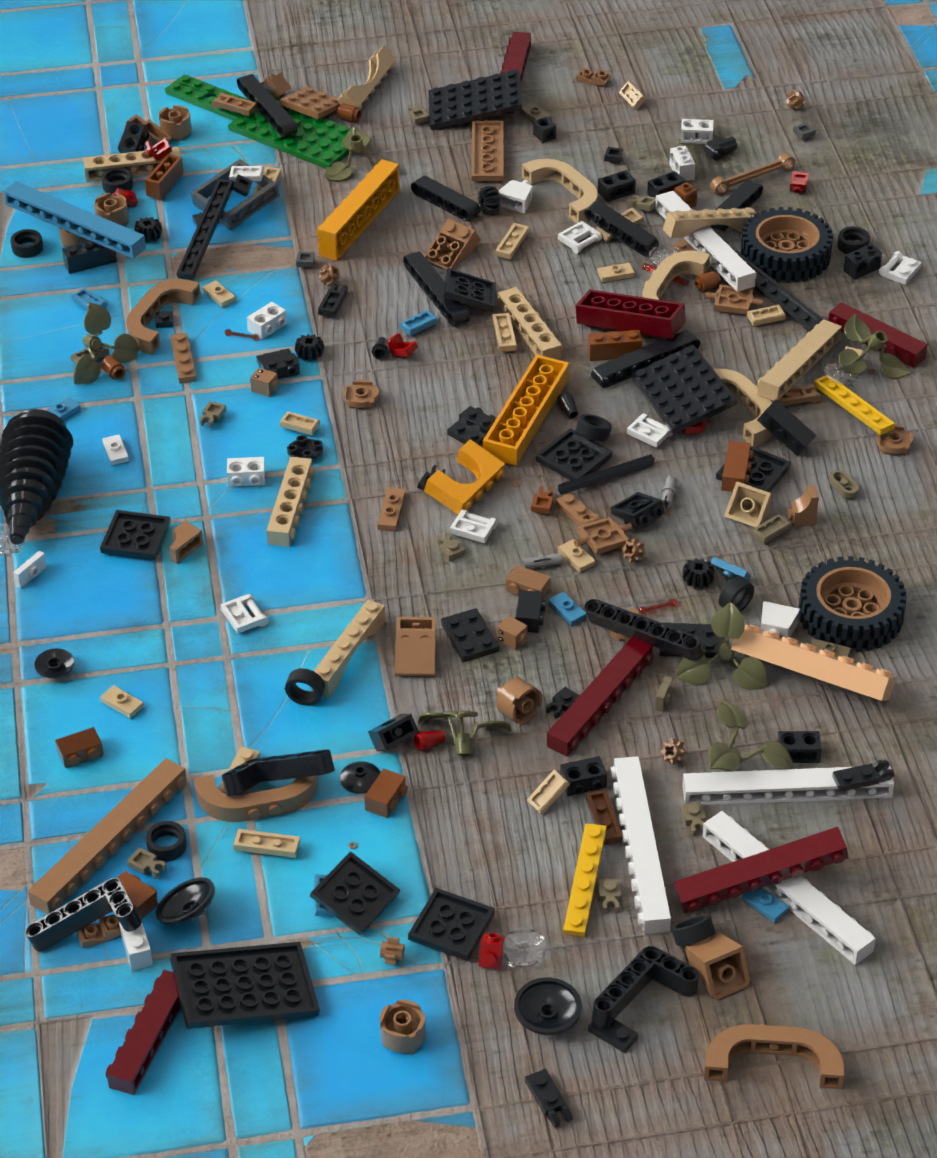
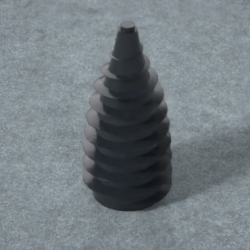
M40 409L23 411L9 420L2 433L0 444V505L7 519L9 538L15 545H20L25 540L30 527H33L36 521L40 520L45 512L51 508L52 502L56 499L61 488L62 480L68 467V460L71 456V449L73 447L72 434L67 429L64 421L49 411Z

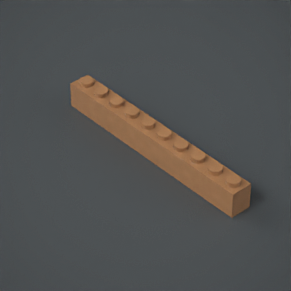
M165 758L28 890L30 905L47 915L60 908L70 896L75 894L76 890L84 882L90 879L91 875L98 868H101L112 855L117 853L118 849L125 842L131 839L132 835L139 828L145 825L148 819L155 815L166 802L170 801L179 789L185 786L187 782L185 768Z

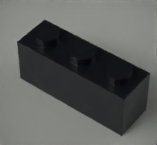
M92 241L62 248L64 265L69 274L117 262L116 251Z
M776 399L757 419L763 427L771 432L797 457L817 436Z

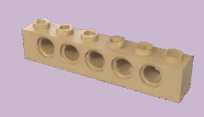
M173 147V151L169 154L181 157L179 147ZM146 151L84 157L86 182L102 180L103 173L111 168H125L131 172L132 177L150 175L164 157L156 161L154 157L150 158Z
M517 287L498 292L499 308L503 313L510 314L512 325L533 353L556 360L561 359L562 343L556 339L553 331L549 330L546 322L542 321L539 313L533 309L532 304L526 300L524 294Z
M290 457L266 530L268 545L290 547L292 539H295V528L299 527L300 523L299 515L303 514L304 510L303 502L307 501V489L310 490L311 477L314 478L315 475L312 459Z

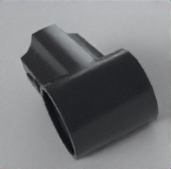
M733 136L718 142L709 140L704 145L703 150L716 161L721 159L725 153L737 149V143Z

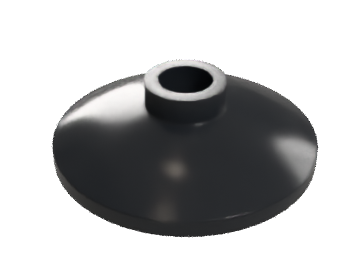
M59 648L49 649L37 656L34 663L35 670L42 677L59 678L65 676L73 669L74 658L67 650Z
M353 762L341 771V785L351 793H367L379 776L380 770L369 762Z

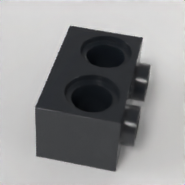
M127 122L117 148L120 153L144 151L145 142L148 141L150 136L146 125Z
M627 170L598 179V193L606 202L635 194L636 180Z
M672 171L649 180L647 194L650 197L656 198V195L674 191V188L682 185L686 180L676 171Z
M873 244L846 254L843 271L854 280L876 271L881 267L882 252Z
M778 731L777 742L787 749L793 763H820L822 752L820 731Z
M600 756L560 764V775L570 783L565 789L567 796L607 788V772Z

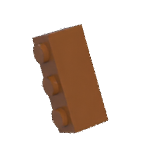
M170 154L164 157L145 179L147 196L155 199H162L183 175L182 157Z
M640 330L588 334L587 351L590 361L612 360L642 348Z
M729 440L722 475V491L733 492L737 481L746 485L749 484V475L747 473L750 474L752 463H749V461L752 462L754 452L750 450L751 443Z

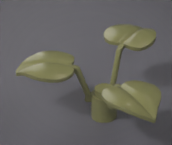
M354 126L343 141L344 147L350 151L348 163L346 165L343 162L332 163L330 167H327L324 177L331 181H344L352 175V169L349 168L352 152L359 154L364 150L372 166L377 165L381 159L395 162L390 159L380 158L374 163L366 149L370 142L368 135Z
M88 303L84 318V328L90 334L85 335L82 341L91 356L85 354L77 361L73 375V381L76 385L92 383L100 375L101 367L95 361L96 357L92 350H98L101 346L114 349L112 356L121 363L131 361L139 351L135 338L129 334L119 335L115 339V346L101 342V339L97 336L103 333L102 330H107L110 327L111 316L105 308L94 303Z
M857 314L848 319L844 327L846 337L851 342L859 341L860 344L867 342L869 344L868 348L860 356L852 349H844L839 354V363L844 371L853 375L863 373L867 364L861 358L870 349L873 351L881 349L879 360L882 363L880 364V370L885 376L891 379H898L911 373L907 366L896 356L889 353L883 355L886 347L885 342L888 340L886 333L876 331L871 334L868 326L860 320Z
M729 602L716 612L711 621L713 632L719 637H725L726 643L721 645L719 653L706 661L705 654L696 661L683 658L678 665L676 676L690 684L701 685L707 682L711 676L709 664L718 658L724 661L732 659L738 667L732 674L738 686L748 690L764 688L768 685L765 666L761 660L755 657H746L739 664L734 656L736 651L731 650L733 644L730 643L729 637L733 639L740 638L744 632L745 623L739 609L732 602Z
M728 702L720 703L717 708V717L726 727L734 728V733L729 746L723 742H715L711 745L708 756L710 770L735 771L743 761L759 752H763V759L770 765L784 769L793 768L789 752L782 744L776 741H767L764 744V748L760 747L741 758L740 751L732 746L739 728L746 729L748 726L747 716L734 704Z
M474 711L428 712L420 714L418 718V724L436 718L447 719L453 735L456 755H472V744H475V737L480 728H502L511 732V725L508 722L499 720L476 723L472 737H470L469 733H464L463 717H477L478 713ZM453 717L460 718V733L458 737L451 719Z

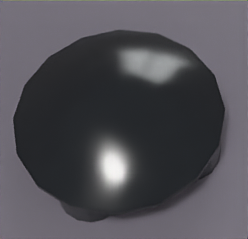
M305 435L297 436L296 440L287 446V454L290 457L315 459L323 452L322 441L309 439Z

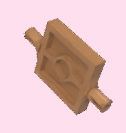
M720 284L716 293L705 292V299L715 300V311L747 315V311H749L752 305H763V299L753 298V289L751 288L737 292L732 286Z
M611 517L578 526L577 533L581 538L574 539V545L578 547L586 544L596 555L624 547L626 540L629 541L624 533L632 531L633 527L631 523L622 526L618 525Z

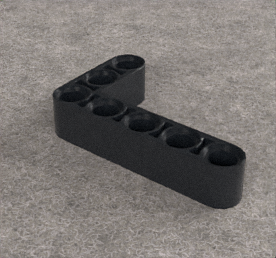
M329 749L251 759L222 774L221 777L226 796H234L245 792L260 782L325 775L334 772L335 768Z
M111 878L30 924L25 930V935L36 951H43L112 911L123 929L127 932L138 929L142 920L121 881L118 878Z
M647 946L595 999L592 1022L599 1027L610 1025L652 979L683 996H693L697 991L699 972L696 968L654 946Z

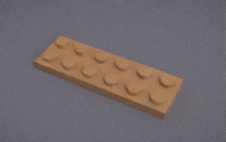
M472 121L471 181H504L503 121Z

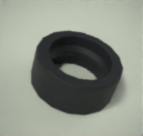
M111 168L103 173L101 177L102 186L106 193H111L112 195L116 192L117 188L132 190L133 180L129 170L125 168ZM116 180H123L122 182H117V183H114V182H113V181H116Z
M860 227L843 228L838 235V249L845 254H849L868 246L870 235L865 229ZM855 239L861 242H849L847 240Z
M23 229L11 236L12 252L18 257H34L43 250L42 236L36 230ZM25 242H34L29 245H20Z
M582 414L576 426V431L579 435L599 442L608 440L612 429L609 421L591 414Z
M741 576L731 579L719 595V605L723 608L729 602H732L740 612L743 611L754 595V586Z
M299 668L290 673L284 689L286 695L295 703L311 706L320 701L325 683L316 672ZM295 683L307 684L310 687H312L314 691H305L299 688Z
M162 821L154 824L146 834L148 852L156 855L159 861L168 862L179 858L186 851L187 847L184 828L173 821ZM166 835L179 839L175 844L168 847H160L154 844L156 839Z
M709 915L685 920L676 924L671 929L677 946H686L711 937L716 932Z

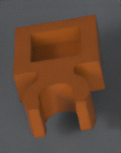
M543 486L539 487V495L535 494L531 512L550 514L553 504L552 487H550L548 492L543 491Z

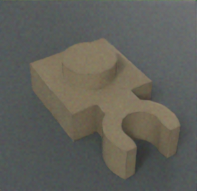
M415 103V107L407 105L409 117L414 124H422L429 121L428 113L424 108L419 109L418 103Z
M633 195V200L628 199V206L636 207L645 212L652 211L656 205L655 197L643 196L640 198L637 195Z
M209 401L202 412L203 416L200 418V425L203 426L204 423L208 422L209 428H212L214 420L220 421L226 412V405Z
M445 532V538H440L439 535L436 536V542L440 546V551L448 561L465 555V548L456 538L451 540L450 533Z
M664 677L663 683H661L656 695L655 710L663 712L665 706L670 704L673 677Z
M701 802L681 805L680 811L685 826L691 825V835L695 836L696 829H700L703 832L706 815Z
M140 847L127 860L129 868L143 875L149 871L157 879L160 878V871L158 869L167 870L165 862L157 861L156 855Z
M599 879V902H603V912L607 913V908L611 906L615 908V913H618V901H621L620 879Z

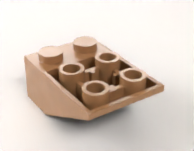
M448 219L424 257L429 263L444 270H447V268L454 269L473 253L481 239L474 229Z
M397 617L395 676H435L436 617Z

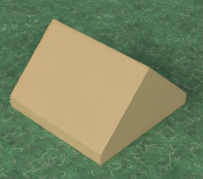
M737 481L724 517L756 528L770 514L772 493Z

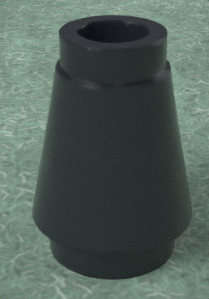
M384 337L378 338L372 348V355L376 359L382 360L389 354L387 339Z
M569 392L561 393L557 397V405L570 419L575 418L578 415L573 395Z

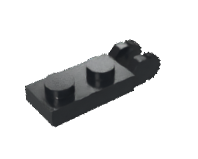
M333 284L328 289L318 308V315L334 318L347 295L348 286L343 285L341 290L338 291V285Z
M878 760L874 764L833 771L832 777L839 791L843 792L891 780L894 777V772L892 769H888L890 764L887 760Z
M546 1068L525 1076L526 1085L545 1117H548L554 1128L560 1126L559 1118L556 1115L558 1111L561 1112L567 1122L573 1120L569 1107Z

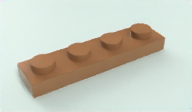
M187 333L170 335L179 384L197 381Z

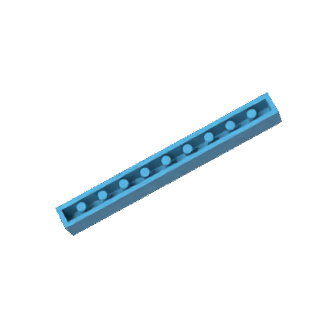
M17 181L3 191L5 205L134 259L146 249L145 235Z

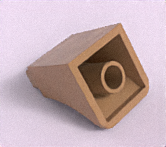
M719 932L705 940L684 946L689 965L698 970L700 979L714 999H721L749 985L750 977L742 945Z

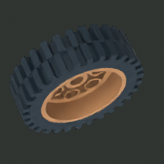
M778 207L776 211L774 208H770L769 212L762 210L761 214L757 212L743 226L741 254L768 276L775 278L776 282L785 280V283H790V280H794L797 283L800 279H803V281H807L808 277L813 279L816 277V274L821 275L822 271L827 269L831 260L833 233L832 229L829 228V224L827 222L824 223L823 218L818 219V215L815 213L811 216L810 211L807 210L803 213L802 209L799 208L793 211V207H788V210Z
M842 556L838 557L836 562L833 558L828 559L827 565L822 561L818 564V568L816 566L812 567L811 572L808 571L802 580L799 599L800 623L803 622L802 627L804 630L808 629V634L811 637L816 634L815 639L856 648V652H862L863 647L867 651H871L873 645L877 649L881 648L883 642L887 645L890 643L891 638L895 639L903 626L907 601L903 582H899L897 574L892 576L893 571L890 568L884 570L885 565L881 563L875 566V561L871 559L867 563L864 562L865 558L859 557V561H855L854 556H848V560H844Z

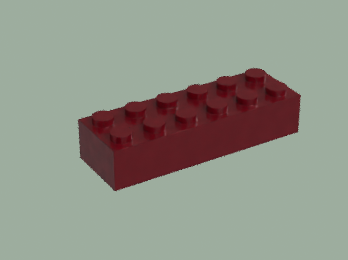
M589 289L575 305L577 324L596 326L601 329H615L616 331L640 330V334L659 336L665 339L673 338L686 322L685 304Z

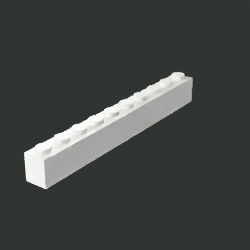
M674 191L656 195L655 210L665 220L668 212L692 210ZM705 226L683 237L697 251L710 254V265L737 292L755 287V279L757 277L755 270L724 242L712 228Z
M639 756L614 758V767H610L611 779H615L613 791L614 795H618V798H616L617 811L621 810L619 823L620 827L624 826L622 839L623 843L627 842L625 855L626 859H630L628 871L629 875H633V879H631L632 892L637 894V896H634L635 908L640 910V913H638V924L643 926L644 934L670 932L671 916Z
M852 767L684 773L682 788L685 804L701 802L702 805L892 798L894 781L892 778L891 780L879 782L876 785L840 792L832 777L833 771Z
M723 811L703 824V838L732 862L769 850L761 841L754 838L747 829L742 828L731 816H728ZM802 876L792 877L783 880L779 884L763 887L789 906V910L854 965L874 952L876 938L873 934L865 930L853 917L847 915L839 905L830 901L823 892L818 891Z

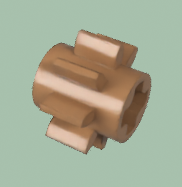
M792 90L787 94L789 98L786 99V102L791 109L796 108L799 110L804 106L803 101H805V97L800 91Z
M332 265L323 266L321 268L322 271L319 272L320 281L325 285L327 284V286L338 283L337 279L340 278L338 268Z
M635 538L632 541L626 540V544L622 547L623 557L629 558V562L642 561V557L646 553L645 543H641L639 539Z
M671 738V743L663 742L665 746L660 752L665 756L664 761H670L671 764H677V760L684 761L683 757L688 752L683 747L684 742L677 743V739Z
M389 937L387 942L382 941L380 958H385V964L395 965L397 960H403L405 944L399 943L400 938Z

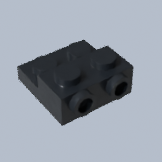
M290 348L256 356L259 368L277 373L278 379L300 374L299 362Z
M470 406L459 414V421L447 429V435L463 444H466L471 439L480 446L483 444V439L495 422L496 417L494 415H486L479 407L474 408Z
M640 492L633 494L610 508L612 515L623 518L625 524L631 523L634 529L648 525L650 521L660 518L665 513L661 499Z

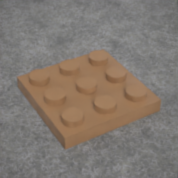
M305 87L280 99L281 106L316 119L337 111L338 107L341 106L337 101L338 97L326 95L325 92L315 91L312 87Z

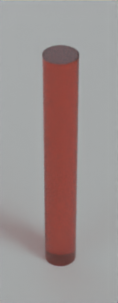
M644 263L642 269L651 273L657 268L647 263ZM675 276L672 280L683 286H687L689 280L679 276Z

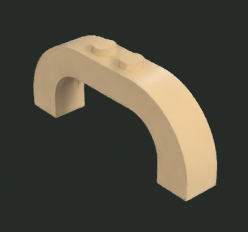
M537 159L522 164V178L529 181L531 185L546 180L556 181L579 198L569 203V217L576 223L588 221L584 211L597 200L598 196L597 189L590 180L569 164L559 160Z
M682 251L666 257L656 270H653L650 279L645 282L642 297L659 300L676 276L681 274L698 276L707 273L710 268V254L700 251Z
M713 369L731 393L756 417V419L744 424L743 438L748 443H751L753 447L766 442L772 436V433L763 427L757 419L772 404L770 399L757 395L758 387L744 375L728 369Z

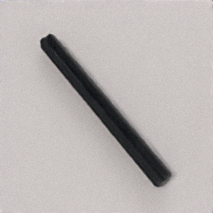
M649 454L558 485V492L563 495L654 464L655 458Z

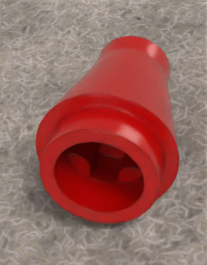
M443 730L419 731L418 734L414 735L415 747L418 750L426 751L441 742H445V733Z

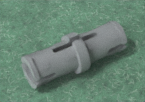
M671 476L666 477L665 486L661 491L664 509L666 503H668L667 509L671 508L672 500L676 495L675 487L678 480L674 476H672L671 481Z
M560 553L550 555L539 554L538 557L522 559V566L527 569H545L547 566L562 564Z

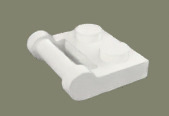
M581 221L559 233L558 240L572 248V251L577 254L588 245L601 241L602 235L599 231ZM588 236H591V237L585 239L584 241H582V242H580V243H577V242H579L580 240H582V239H584V238H586V237H588Z
M896 251L892 255L891 260L879 269V274L906 285L921 268L922 262L903 256L900 251ZM896 263H900L894 271H891V268Z
M644 413L627 428L628 435L656 448L668 436L671 437L673 435L666 425L649 418V415Z
M462 509L450 527V534L485 543L491 532L496 529L498 519L485 518Z
M251 594L220 604L221 611L237 634L257 626L264 627L269 623L268 617L262 614ZM244 605L249 607L255 617L252 618Z

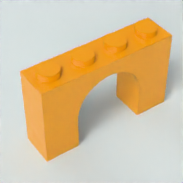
M471 439L460 448L456 461L473 472L477 477V481L471 484H462L437 470L427 479L424 492L457 515H459L462 509L469 510L475 500L479 501L485 490L489 491L496 480L499 481L504 475L505 463Z

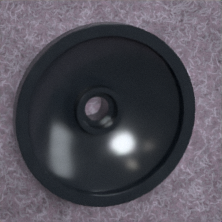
M199 877L185 881L173 888L157 906L156 917L159 922L164 925L176 926L198 918L208 908L214 898L215 886L213 882L208 878Z
M538 978L528 982L518 991L514 1001V1011L518 1021L526 1029L541 1035H556L569 1030L577 1023L582 1011V1002L576 989L569 983L557 978Z

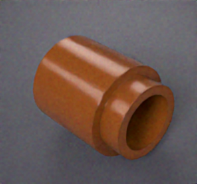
M343 103L338 107L337 114L340 119L355 122L360 120L362 111L356 106Z
M716 271L698 275L694 281L696 289L700 292L715 288L721 283L720 276Z
M110 355L102 360V370L112 379L119 380L125 375L124 366L114 356Z

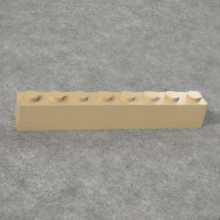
M824 319L818 325L816 324L814 329L808 332L803 339H800L798 344L792 347L779 362H776L771 370L769 369L763 377H760L757 383V395L775 401V399L779 400L839 342L842 326Z

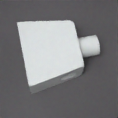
M511 180L499 190L501 207L525 214L532 201V186L527 180L522 182Z
M764 601L761 631L779 633V638L791 637L799 622L800 609Z

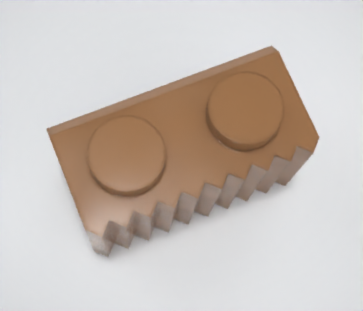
M515 565L506 578L507 592L517 594L518 596L520 590L543 592L544 598L551 588V576L519 565Z

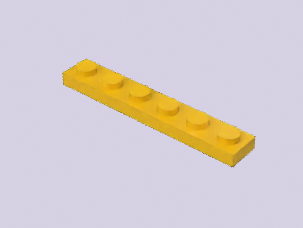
M829 374L814 380V385L817 389L879 435L895 429V423Z
M585 823L563 928L565 935L585 937L607 831L604 825Z

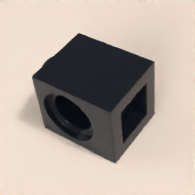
M547 116L534 120L533 135L542 143L556 139V125Z

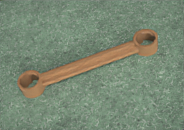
M783 153L778 157L777 161L727 179H723L720 176L712 180L710 189L719 196L723 195L729 187L746 180H751L778 169L789 171L794 167L796 160L789 153Z

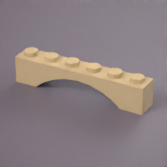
M385 46L376 51L369 59V76L365 85H352L345 90L337 99L340 105L345 103L361 109L362 104L369 99L368 96L375 91L374 87L376 88L382 82L381 80L388 75L387 72L394 67L393 63L396 58Z
M749 207L745 209H704L700 211L676 210L675 212L667 213L663 230L670 238L686 237L699 228L719 224L730 226L742 235L745 222L751 216L754 217L756 212Z
M367 600L315 668L314 672L319 674L325 683L323 696L329 698L338 687L345 668L356 649L366 638L377 634L386 622L385 605Z

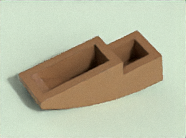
M137 114L127 120L125 127L128 121L145 124L150 133L148 142L151 145H156L164 138L168 142L173 138L150 119L145 121Z

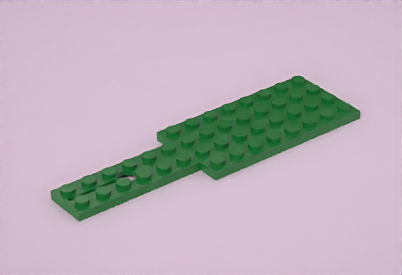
M185 74L165 88V93L233 120L228 125L230 131L324 169L330 167L334 162H340L349 155L350 151L344 147L343 141L351 128L323 117L316 119L282 106L296 122L298 128L296 134L282 138L257 109L250 116L223 108L215 109L212 107L211 102L217 99V97L210 96L205 98L207 95L218 96L220 93L248 100L237 94Z

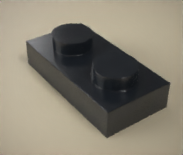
M615 1019L606 1027H599L593 1022L588 1025L590 1033L623 1053H626L638 1039L637 1032Z

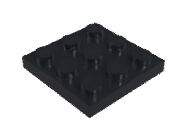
M447 268L444 286L445 298L450 301L461 302L466 306L477 307L482 311L493 312L495 307V282Z
M570 428L536 454L535 461L565 478L573 480L593 473L613 456V451L593 440L582 437L577 431Z
M750 446V450L754 452L752 462L749 461L752 464L750 474L747 473L749 475L748 485L770 493L791 467V461ZM724 465L716 473L717 480L722 481Z
M116 510L100 546V551L104 554L156 560L171 519L169 516Z
M350 851L315 887L310 897L361 936L399 895L400 889Z
M435 888L408 933V940L468 961L493 918L495 908Z

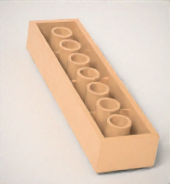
M745 624L741 637L734 639L731 650L880 701L890 699L897 678L891 676V671L885 669L874 670L872 669L873 665L864 662L853 663L854 659L847 656L835 657V652L825 649L818 651L816 650L817 646L808 643H801L800 645L797 644L798 640L794 638H779V633L773 631L762 632L761 627L751 624Z

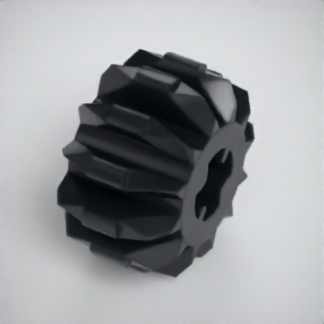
M485 186L478 191V204H480V209L483 213L493 214L501 209V196L496 187Z
M146 217L145 219L140 218V221L135 222L134 231L145 235V242L157 241V239L161 238L162 225L158 219Z
M315 334L301 335V338L296 340L295 352L298 358H303V361L318 360V357L323 355L324 344L321 337H316Z
M695 558L694 561L688 560V563L684 564L682 578L687 586L692 585L693 589L696 587L702 589L703 586L709 587V584L713 583L715 569L710 561L705 562L704 558L701 560Z

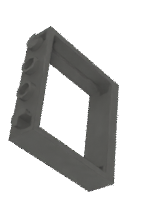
M241 159L231 164L191 192L193 204L204 212L209 201L207 198L211 196L217 180H229L232 166L250 165ZM263 175L262 181H254L263 188L227 213L223 211L219 223L229 230L239 225L280 196L277 183Z

